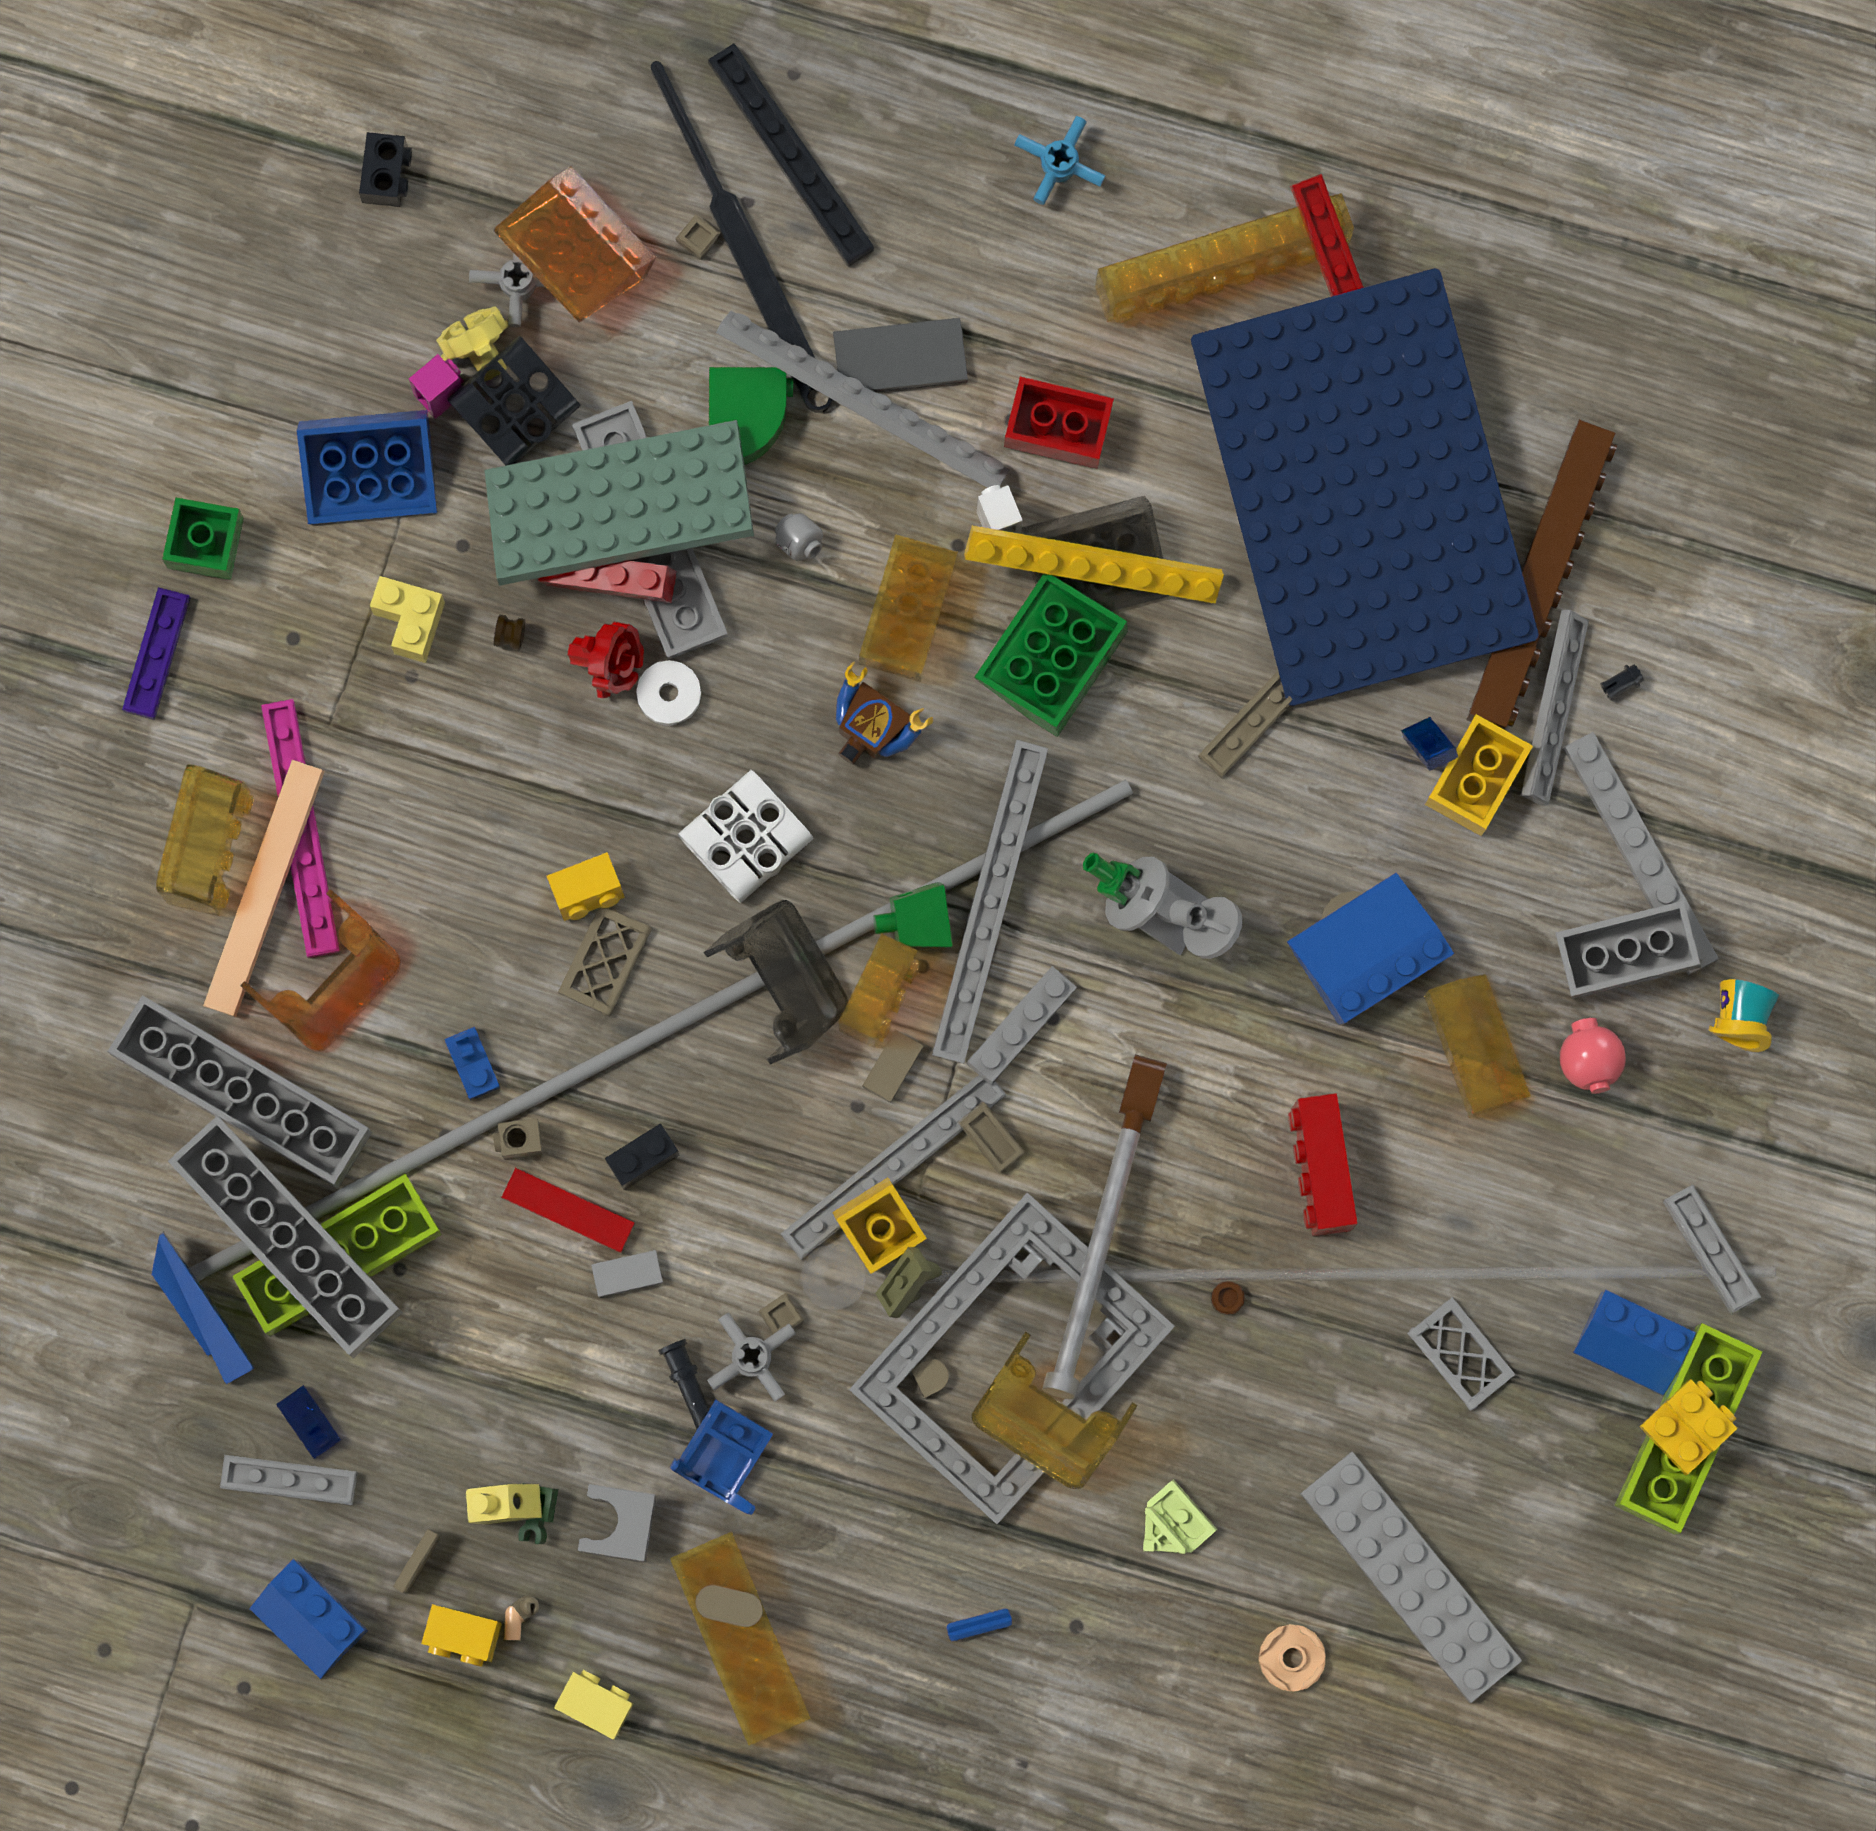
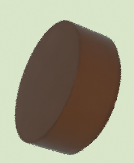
M1222 1282L1212 1291V1306L1222 1315L1235 1314L1244 1304V1292L1234 1282Z

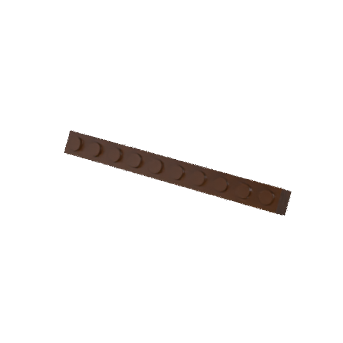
M1580 419L1575 426L1522 568L1524 582L1539 634L1538 639L1534 642L1490 654L1466 718L1467 721L1472 722L1477 714L1504 730L1507 725L1513 727L1519 709L1514 707L1517 697H1524L1530 683V679L1525 677L1529 666L1535 668L1541 653V649L1536 648L1540 637L1546 638L1552 620L1547 619L1550 608L1557 609L1563 591L1558 589L1562 578L1568 579L1574 561L1569 560L1572 549H1579L1585 532L1580 531L1583 519L1589 521L1596 503L1590 500L1594 490L1600 492L1606 478V473L1601 472L1605 461L1611 463L1616 451L1617 444L1612 443L1615 432Z

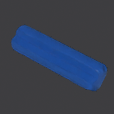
M1005 1608L949 1623L946 1628L949 1639L956 1641L1009 1627L1012 1625L1010 1611Z

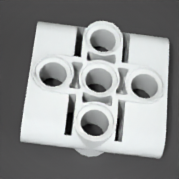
M752 770L746 773L723 795L714 798L706 810L678 833L684 844L739 903H742L770 877L778 874L783 865L814 839L806 827ZM730 795L734 796V798L742 805V807L747 811V813L739 806V804ZM720 806H729L733 810V814L730 818L722 820L715 816V811ZM767 808H773L778 811L779 817L773 822H766L761 818V813ZM705 817H707V818L709 819V821L714 825V827L722 834L721 836H720L719 833L709 824V822L705 819ZM745 829L751 830L755 835L754 839L746 844L739 842L736 838L737 834ZM770 837L787 854L786 856H784V854L779 850V848L771 841ZM716 852H727L731 856L728 863L725 865L715 864L712 858ZM765 853L773 854L777 859L776 863L768 868L761 866L758 862L760 856ZM744 860H746V862L756 871V873H758V874L761 876L760 879H759V878L757 877V875L751 870V868L744 862Z

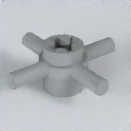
M524 231L515 232L513 260L505 263L500 272L470 270L469 283L499 284L503 293L510 298L508 326L510 327L521 326L522 302L534 293L536 287L566 289V276L536 274L533 266L526 261L528 233ZM514 274L516 276H524L525 274L527 279L522 278L519 281L520 286L516 287L512 286L513 280L510 277Z
M728 1312L723 1315L718 1321L735 1344L732 1352V1363L707 1380L715 1391L738 1374L747 1377H758L773 1401L776 1402L785 1393L768 1370L771 1363V1351L795 1336L796 1332L790 1324H787L764 1341L756 1337L746 1338L730 1313ZM749 1349H757L760 1352L758 1355L759 1363L756 1366L751 1362L745 1364L742 1360L745 1352Z

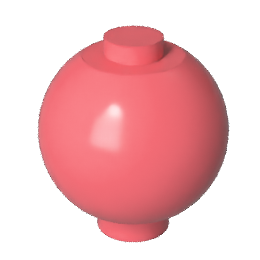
M1596 1018L1581 1019L1572 1023L1573 1034L1564 1040L1560 1050V1066L1565 1077L1573 1085L1584 1090H1590L1592 1094L1610 1090V1085L1618 1080L1625 1067L1626 1054L1621 1040L1611 1030L1598 1026Z

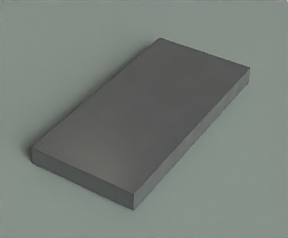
M960 318L833 332L837 371L847 377L859 380L864 387L873 392L968 382Z

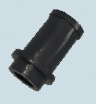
M1635 664L1630 667L1625 665L1623 671L1605 682H1601L1600 685L1605 694L1608 693L1607 698L1612 701L1615 697L1634 686L1639 688L1644 678Z

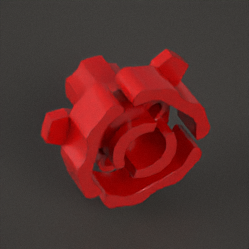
M612 622L611 625L604 624L595 637L587 635L584 638L575 637L574 641L569 644L567 655L570 658V664L588 668V674L593 675L592 686L597 689V698L604 699L610 697L611 693L618 694L623 690L629 691L638 681V673L632 670L633 668H642L644 648L639 639V632L631 624Z

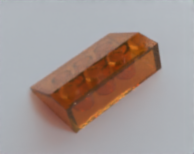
M572 166L548 180L494 229L495 234L579 323L644 280L656 259L652 251Z

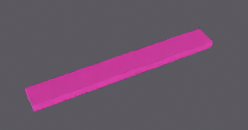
M294 699L261 705L278 797L291 761L295 760L306 764ZM312 806L291 864L307 958L340 952L314 806Z

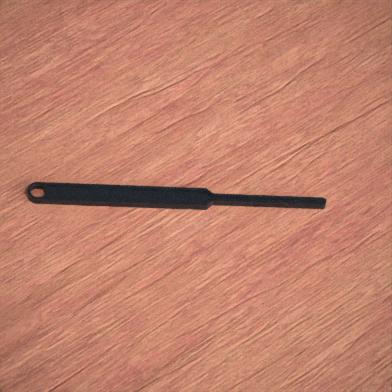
M654 61L651 64V72L712 195L709 206L710 212L768 330L775 332L780 339L787 343L803 348L808 355L815 358L736 195L723 190L663 65L659 61ZM791 376L806 407L810 411L822 413L830 408L833 401L831 398L823 406H813L808 401V395L814 388Z

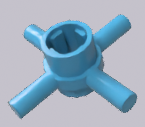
M1076 116L1064 140L1054 141L1047 146L1021 134L1017 137L1014 146L1041 158V166L1045 177L1033 198L1038 204H1045L1056 182H1065L1073 175L1101 187L1106 175L1079 163V155L1074 147L1087 123L1085 119ZM1060 155V158L1069 159V163L1062 161L1059 167L1052 165L1055 161L1054 156Z

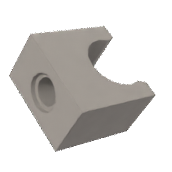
M589 1484L587 1496L594 1501H605L614 1506L618 1514V1524L610 1537L603 1540L579 1539L578 1551L646 1563L657 1496L655 1494Z

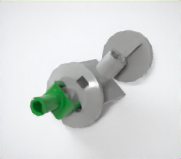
M1093 852L1083 862V870L1100 880L1097 891L1107 897L1105 906L1106 917L1109 924L1120 931H1132L1139 928L1178 955L1182 954L1186 946L1188 951L1203 959H1212L1224 954L1239 937L1242 928V913L1235 903L1225 897L1206 898L1168 872L1165 863L1155 857H1142L1130 864L1114 860L1107 862L1100 855Z

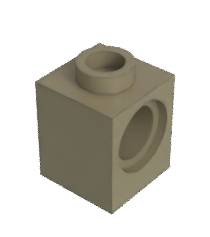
M537 1118L498 1123L499 1132L493 1133L495 1152H501L504 1160L543 1155L540 1124ZM517 1131L525 1133L526 1142L523 1146L514 1148L509 1145L508 1140L512 1133Z

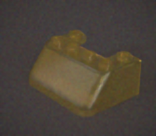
M187 764L156 882L157 892L168 905L219 916L221 908L225 909L227 907L230 890L226 889L223 876L225 871H230L233 863L234 853L230 852L233 839L238 840L242 821L238 819H242L244 814H250L254 796L250 795L251 791L244 781L202 766Z

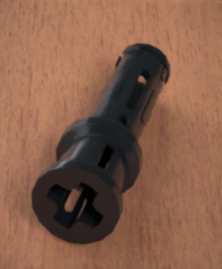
M682 1339L659 1349L658 1352L660 1355H664L671 1371L669 1378L673 1383H678L694 1425L698 1429L708 1413L709 1407L695 1376L698 1373V1367L692 1364L685 1347L687 1341Z

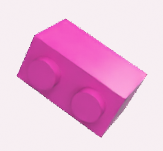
M439 354L409 378L414 397L428 410L434 419L452 406L447 399L464 382L460 377L461 372L449 358L444 361Z

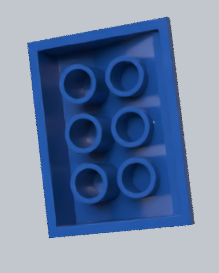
M428 410L299 421L297 439L308 524L437 513Z
M1397 872L1287 941V944L1338 1025L1348 1022L1454 954L1435 922Z

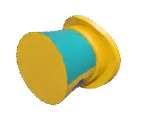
M1736 979L1721 981L1720 1018H1715L1714 1027L1709 1025L1708 1030L1742 1050L1749 1052L1765 1051L1770 1047L1772 1035L1767 1031L1766 1025L1779 998V994L1764 986Z

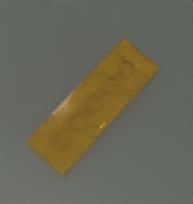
M729 1532L671 1557L670 1560L748 1746L810 1720V1715L763 1604L760 1620L751 1627H740L707 1619L697 1610L696 1597L701 1589L709 1585L750 1593L761 1602L733 1533Z

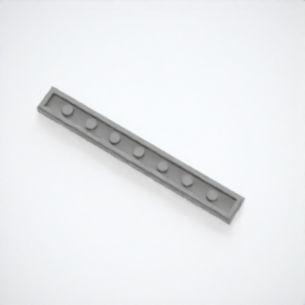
M978 1075L784 1230L781 1236L801 1260L841 1229L832 1213L833 1211L887 1177L895 1186L963 1131L957 1123L982 1101L991 1109L1006 1097L1005 1092L996 1081L990 1085Z

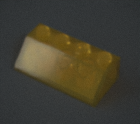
M1483 974L1459 979L1428 990L1424 997L1468 1117L1472 1118L1531 1097L1487 975Z

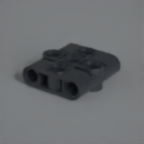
M520 335L489 363L482 366L472 378L447 399L505 466L516 464L581 407L576 398ZM500 359H502L505 362V364L512 370V372L518 377L516 380H514L508 374V372L499 364L498 361ZM492 369L498 370L502 377L499 385L495 387H489L484 382L485 374ZM538 372L544 373L547 377L546 386L541 390L532 389L530 385V378ZM475 381L492 399L490 403L474 387L473 383ZM511 394H519L523 399L522 407L517 411H509L506 407V399ZM540 402L556 422L552 424L536 404ZM488 415H493L499 420L498 428L490 433L483 431L481 426L482 420ZM533 418H539L544 422V430L539 435H530L527 431L529 421ZM513 425H515L531 443L529 446H527L520 439V437L512 430L511 427Z

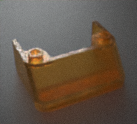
M331 889L326 893L329 900L348 917L339 929V938L341 943L351 953L307 1000L295 991L284 990L276 994L270 1002H267L245 981L240 985L248 996L307 1049L313 1052H321L329 1048L395 977L401 967V960L396 950Z

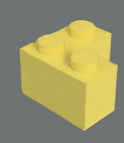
M379 576L370 608L375 616L399 622L391 645L394 654L426 663L445 604L442 594Z

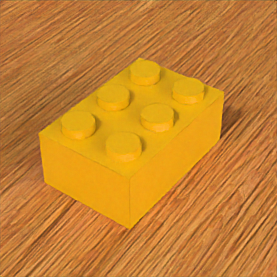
M1476 714L1425 805L1482 836L1533 746Z

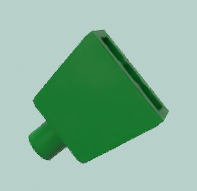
M940 882L890 898L891 913L873 915L876 934L894 932L895 942L899 946H953L945 887Z

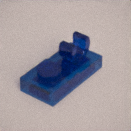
M1431 717L1401 730L1404 740L1429 771L1442 767L1458 758L1456 747Z
M304 1385L276 1404L313 1459L318 1458L342 1441Z

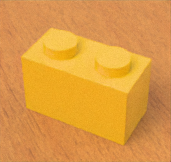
M608 852L547 875L564 921L581 919L592 910L600 907H612L619 900L625 898Z

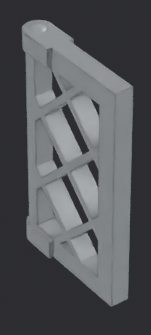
M1453 1297L1416 1327H1412L1407 1333L1470 1411L1475 1410L1482 1401L1515 1375ZM1451 1311L1461 1323V1329L1442 1327L1443 1316ZM1427 1329L1438 1330L1436 1349H1432L1421 1336ZM1442 1331L1461 1333L1459 1352L1440 1350ZM1465 1333L1470 1334L1483 1350L1482 1354L1463 1352ZM1440 1354L1459 1356L1457 1375H1453L1439 1358ZM1463 1356L1482 1359L1480 1378L1461 1376ZM1486 1359H1490L1501 1372L1495 1379L1485 1378ZM1461 1380L1480 1382L1479 1392L1471 1397L1461 1385Z

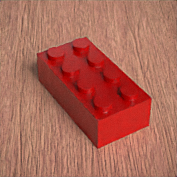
M1337 1093L1299 1098L1291 1108V1112H1288L1290 1131H1296L1297 1135L1296 1144L1293 1145L1295 1163L1301 1164L1302 1167L1301 1177H1298L1300 1196H1306L1308 1205L1303 1210L1305 1228L1311 1229L1312 1236L1352 1231L1358 1223Z

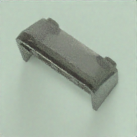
M781 900L730 929L704 951L706 957L723 950L736 961H742L749 957L781 1012L775 1016L773 1021V1032L782 1045L767 1058L769 1064L810 1048L849 1009V1000L846 992L798 910L788 900Z

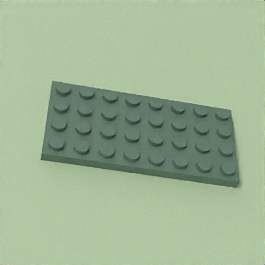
M737 420L484 470L496 578L499 586L754 536L740 430Z

